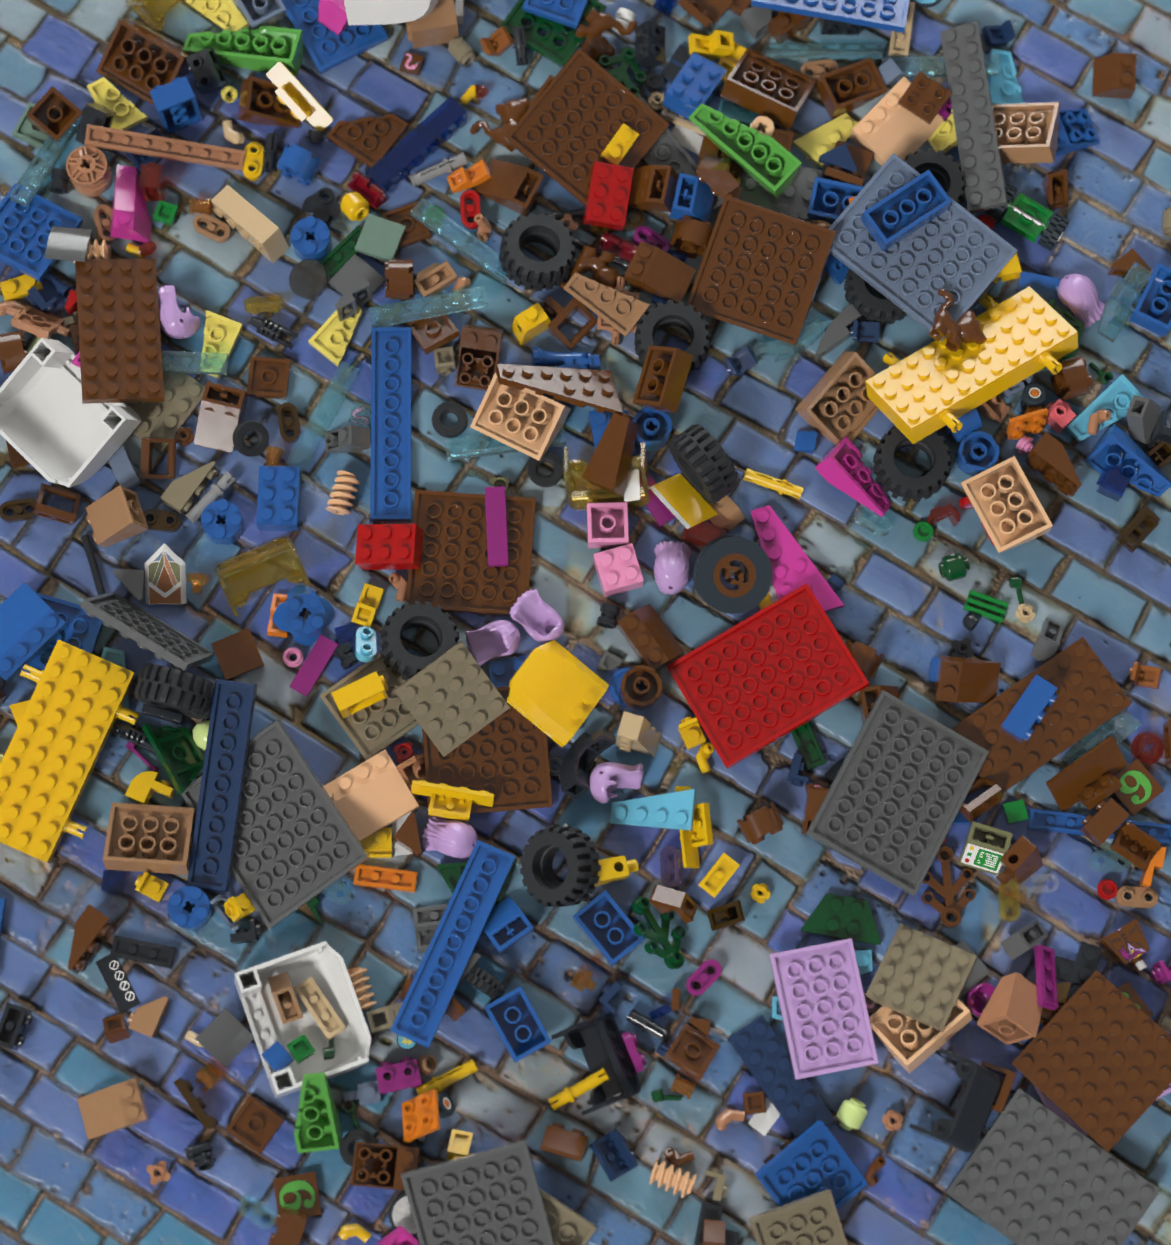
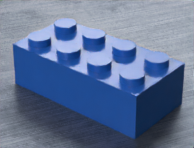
M927 170L864 211L861 221L884 252L947 211L952 201L930 170Z

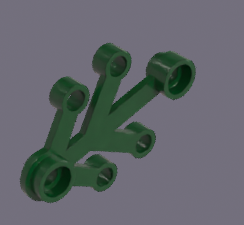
M624 47L621 49L620 54L612 57L602 55L598 64L603 69L608 68L612 64L622 62L620 67L608 70L607 72L620 83L622 81L624 86L629 91H634L636 93L635 96L638 97L639 89L633 86L627 73V68L630 66L636 84L641 85L646 80V74L640 71L638 64L635 63V48Z
M638 897L631 904L632 910L637 915H644L653 930H649L644 922H639L633 927L636 935L650 939L644 945L645 951L648 954H655L663 958L665 965L670 969L681 968L684 964V958L680 953L681 938L685 936V930L681 926L671 930L673 937L671 946L668 937L670 921L674 918V912L660 913V928L649 910L650 901L646 897ZM658 943L661 944L664 949L659 948Z

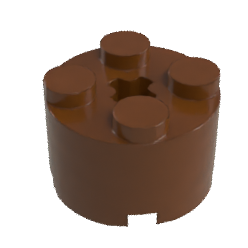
M684 215L675 224L669 244L671 249L675 247L677 254L687 258L696 259L697 255H702L703 258L713 231V225L709 222H700L694 220L691 216Z
M413 259L385 261V279H389L386 280L385 286L386 298H390V300L414 299Z
M18 330L0 334V361L3 374L13 373L28 354V350H23L27 349L23 331L19 332Z
M1075 356L1058 361L1063 366L1062 370L1054 376H1050L1052 387L1057 397L1061 396V400L1064 401L1086 395L1089 387L1093 386V379L1091 375H1088L1085 358L1083 356Z
M847 639L845 645L866 679L869 681L870 678H875L885 655L881 653L878 656L876 655V649L855 641L854 645L850 644L851 639Z
M638 665L628 670L620 684L622 701L630 708L636 710L651 708L659 699L662 691L661 678L653 668L645 665ZM639 684L643 685V691H639V688H637Z
M773 802L768 803L769 808L762 806L743 816V822L741 819L736 820L748 843L751 842L752 845L763 841L765 839L764 835L767 833L774 835L783 830L782 825L784 822Z

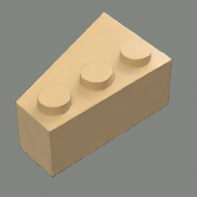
M624 711L617 733L616 746L623 752L631 753L632 750L655 757L661 733L656 732L655 727L650 728L651 723L645 717Z

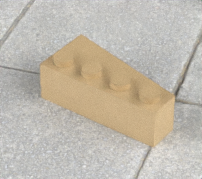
M229 185L211 200L215 207L213 211L220 218L224 217L230 227L235 228L244 239L248 240L272 264L289 249L280 228Z

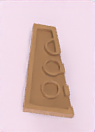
M574 273L563 288L626 337L638 323L640 317L651 306L577 273Z

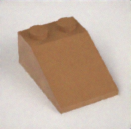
M136 1078L77 1099L88 1140L150 1121L139 1079Z

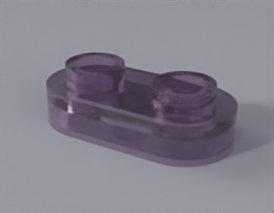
M666 846L660 853L661 881L667 887H678L683 880L682 852L675 846Z

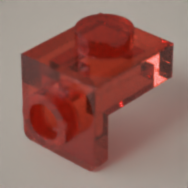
M950 503L942 508L937 506L930 510L931 514H929L927 520L931 525H934L948 517L955 527L959 524L961 516L956 507L953 508Z

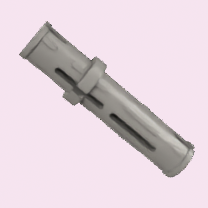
M462 152L449 159H442L443 162L409 175L412 185L416 187L447 172L450 174L456 168L467 165L464 153Z
M226 471L216 484L210 486L211 489L185 516L195 524L210 503L225 495L224 492L236 481L235 478Z

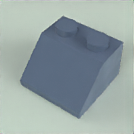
M235 0L242 16L252 28L287 11L281 0Z

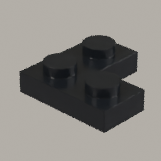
M1080 942L1076 961L1055 956L1056 978L1082 986L1096 971L1102 947Z
M702 1202L694 1245L702 1244L704 1219L721 1221L723 1206ZM725 1229V1245H738L740 1232Z

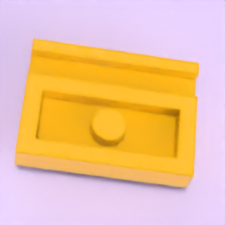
M385 827L360 841L370 858H392V827Z

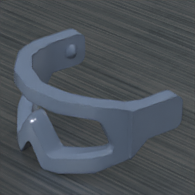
M219 894L210 903L234 932L242 924V919L230 923L217 906L220 900L226 902L229 898Z

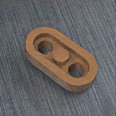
M832 59L810 61L801 66L800 72L807 75V72H811L813 75L809 77L818 80L820 75L827 73L825 70L834 71L839 69V66Z
M104 204L95 208L93 220L98 240L100 242L105 240L106 244H110L116 239L110 237L112 208ZM100 215H104L106 218L102 219ZM103 233L109 234V237L104 236Z
M199 214L193 220L195 231L217 243H225L231 237L229 226L207 214ZM202 224H207L205 228L200 227ZM224 232V235L218 236V233Z
M1123 886L1118 889L1115 900L1121 907L1149 909L1157 904L1158 894L1149 887ZM1124 893L1130 894L1129 900L1124 898ZM1145 894L1151 896L1150 901L1145 900Z

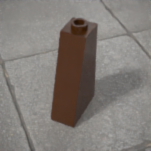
M613 413L582 478L592 485L622 497L639 425L633 422V417L626 413H622V415Z

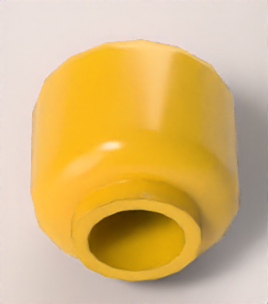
M358 192L344 195L340 204L341 211L351 221H362L369 213V203Z

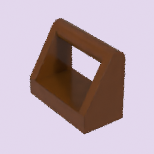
M574 297L550 322L548 332L572 351L597 324V320ZM576 312H579L588 322L569 341L560 330Z
M142 438L140 478L175 479L176 438ZM153 443H168L167 474L152 473Z
M41 483L33 514L72 526L76 520L81 495ZM44 492L73 500L74 504L71 513L41 504Z
M979 777L973 782L967 796L982 785L987 791L969 804L963 802L959 809V812L970 823L1003 800L1002 789L985 777Z
M982 1061V1066L1003 1075L1000 1090L991 1110L998 1114L1002 1113L1016 1073Z

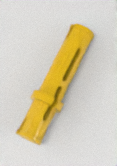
M749 468L746 469L743 478L745 481L777 491L780 495L786 494L799 500L804 487L787 482L788 480L777 479Z
M471 1059L443 1075L432 1077V1080L415 1089L418 1095L432 1089L440 1093L443 1091L442 1089L478 1070Z
M601 1068L571 1087L566 1086L564 1091L548 1098V1101L552 1104L551 1107L555 1111L570 1101L571 1103L574 1102L578 1096L609 1080V1077L604 1068Z

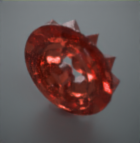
M1149 731L1138 734L1131 743V752L1134 758L1143 764H1153L1159 761L1165 749L1163 747V740L1157 734L1150 733ZM1145 743H1147L1148 745L1154 744L1153 748L1151 749L1152 753H1150L1148 750L1141 752V750L1145 747Z

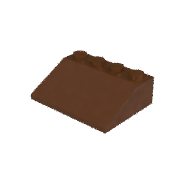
M119 19L96 72L154 105L149 91L158 85L171 83L175 78H183L188 71L186 57L190 56V54L129 19Z
M747 48L727 77L721 97L756 114L768 117L771 121L791 130L817 80Z

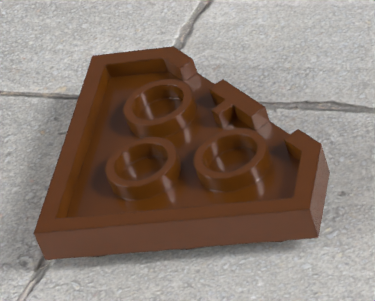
M393 113L375 118L373 116L358 118L355 121H338L327 135V140L375 171L408 129L409 125Z

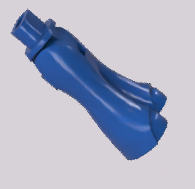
M532 347L531 350L532 366L561 365L557 367L600 370L599 354L590 355L589 352H551L538 347Z

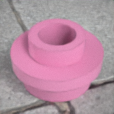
M1023 436L1016 445L1018 453L1020 455L1028 454L1034 447V439Z
M296 647L288 648L283 654V661L288 667L295 668L303 662V653ZM296 655L297 659L295 661H291L290 656Z

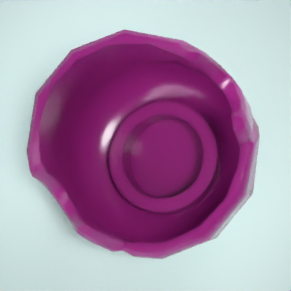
M981 983L970 988L967 993L966 1004L971 1013L981 1016L995 990L994 986L989 983Z

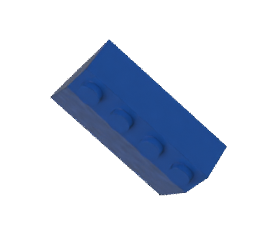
M25 582L0 605V676L8 683L23 669L25 664H29L68 626Z

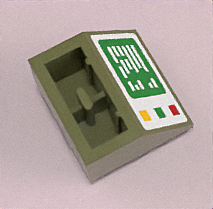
M972 821L968 826L958 864L997 876L1002 868L1000 859L1008 851L1013 833Z

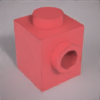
M1060 398L1055 403L1051 401L1045 407L1049 411L1046 422L1058 434L1076 417L1071 406Z

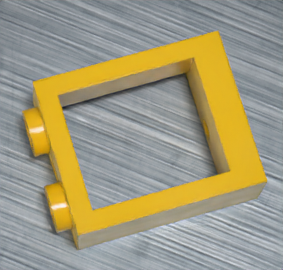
M375 671L331 694L344 719L388 698L386 691L389 689L383 675L378 676Z

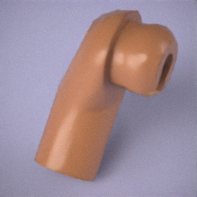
M467 277L458 278L452 289L456 306H462L466 303L463 291L471 285V281Z
M392 573L389 576V582L397 589L395 600L405 602L407 581L401 574Z

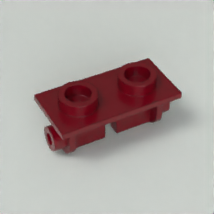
M356 171L352 175L353 180L346 184L352 191L360 193L375 209L388 201L385 191L374 183L370 185V180L361 172L358 173Z
M609 232L603 234L602 242L599 246V249L613 253L615 256L630 262L638 248V245Z

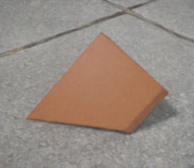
M998 394L976 407V410L995 423L1001 424L1010 407L1006 406L1001 394Z
M424 753L415 755L396 766L410 791L413 780L426 781Z

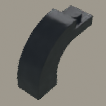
M601 728L592 735L586 732L583 733L572 744L563 760L560 771L562 792L576 799L590 789L588 775L591 764L600 753L616 743L614 735Z

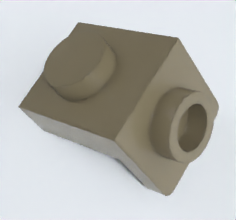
M453 346L438 348L433 351L436 374L450 375L456 371Z
M711 1167L710 1171L705 1170L704 1175L716 1178L711 1199L721 1201L722 1197H726L728 1185H725L727 1176L722 1175L723 1170Z

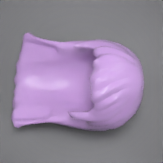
M1075 273L1066 275L1061 279L1057 296L1061 303L1072 311L1074 317L1085 324L1084 328L1092 326L1093 323L1105 315L1107 306L1100 301L1098 291L1088 277Z
M174 285L161 287L158 291L160 328L168 337L175 339L193 336L200 327V318L193 316L189 307L186 308V313L181 312L177 305Z
M660 542L654 548L656 556L654 565L655 582L662 593L674 595L681 592L688 584L691 549L685 542Z
M536 589L522 593V596L518 597L517 602L510 608L511 618L519 622L524 630L540 643L556 640L564 632L562 618L550 605L542 600Z
M498 620L478 630L466 631V643L471 655L481 667L491 659L515 653L520 647L521 635L515 624L507 620Z
M607 762L597 765L592 770L590 776V792L593 798L604 804L609 799L618 796L611 793L615 789H640L644 777L643 764L639 763L635 766Z
M438 816L428 819L427 828L423 830L424 835H422L423 840L421 841L426 851H438L455 858L470 857L478 840L476 831L471 825Z

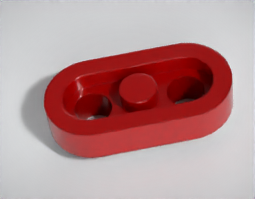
M467 190L460 196L461 221L466 229L473 230L478 228V224L475 221L470 223L468 219H474L477 214H481L480 198L477 192ZM468 200H472V201H473L472 204H467L466 202H467Z

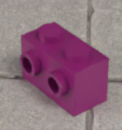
M412 1056L401 1058L400 1063L392 1064L391 1061L379 1064V1068H375L381 1095L423 1085L418 1060H413Z

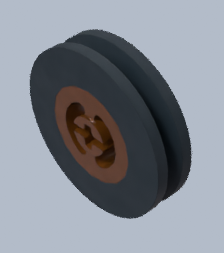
M727 535L712 540L700 551L694 563L693 581L697 593L709 606L720 612L739 614L753 609L766 597L772 582V567L767 554L758 544L741 536ZM737 560L743 564L745 577L743 571L739 570V567L730 564L731 561ZM731 571H734V572H735V573H734V575H735L734 578H731V573H730ZM720 572L722 577L726 579V582L735 585L734 588L723 586L720 580Z

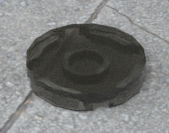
M303 260L291 270L289 285L292 291L300 298L308 300L318 297L327 287V271L317 261Z

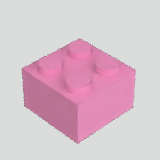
M627 502L587 503L588 548H617L629 543Z
M632 543L593 554L594 565L604 597L643 587L644 580Z

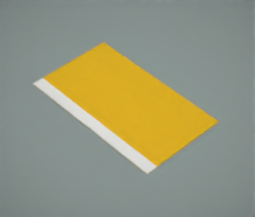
M680 473L649 487L686 529L718 515Z

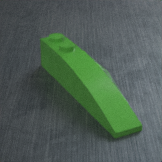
M259 26V29L241 28V31L231 32V30H223L221 33L214 34L212 31L191 33L187 35L183 51L192 55L205 48H213L219 63L260 72H269L278 62H282L294 76H298L303 60V31L290 28Z
M702 103L688 117L717 147L776 199L791 184L802 165V162L772 137L766 136L754 128H749Z

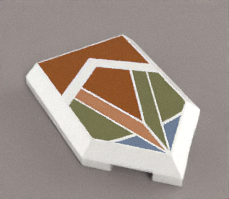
M164 543L144 563L146 604H186V563Z

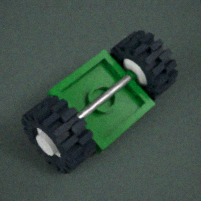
M1005 182L1008 205L988 209L985 212L1000 220L1004 212L1008 210L1002 218L1001 224L1033 243L1043 231L1037 244L1052 251L1056 243L1061 239L1070 221L1056 213L1050 223L1047 224L1054 212L1021 192L1012 203L1011 201L1018 189Z

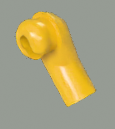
M711 743L701 745L696 754V760L702 774L711 771L708 763L709 757L714 752V746Z
M358 1223L345 1224L339 1231V1237L342 1240L357 1236L366 1243L372 1236L371 1233Z

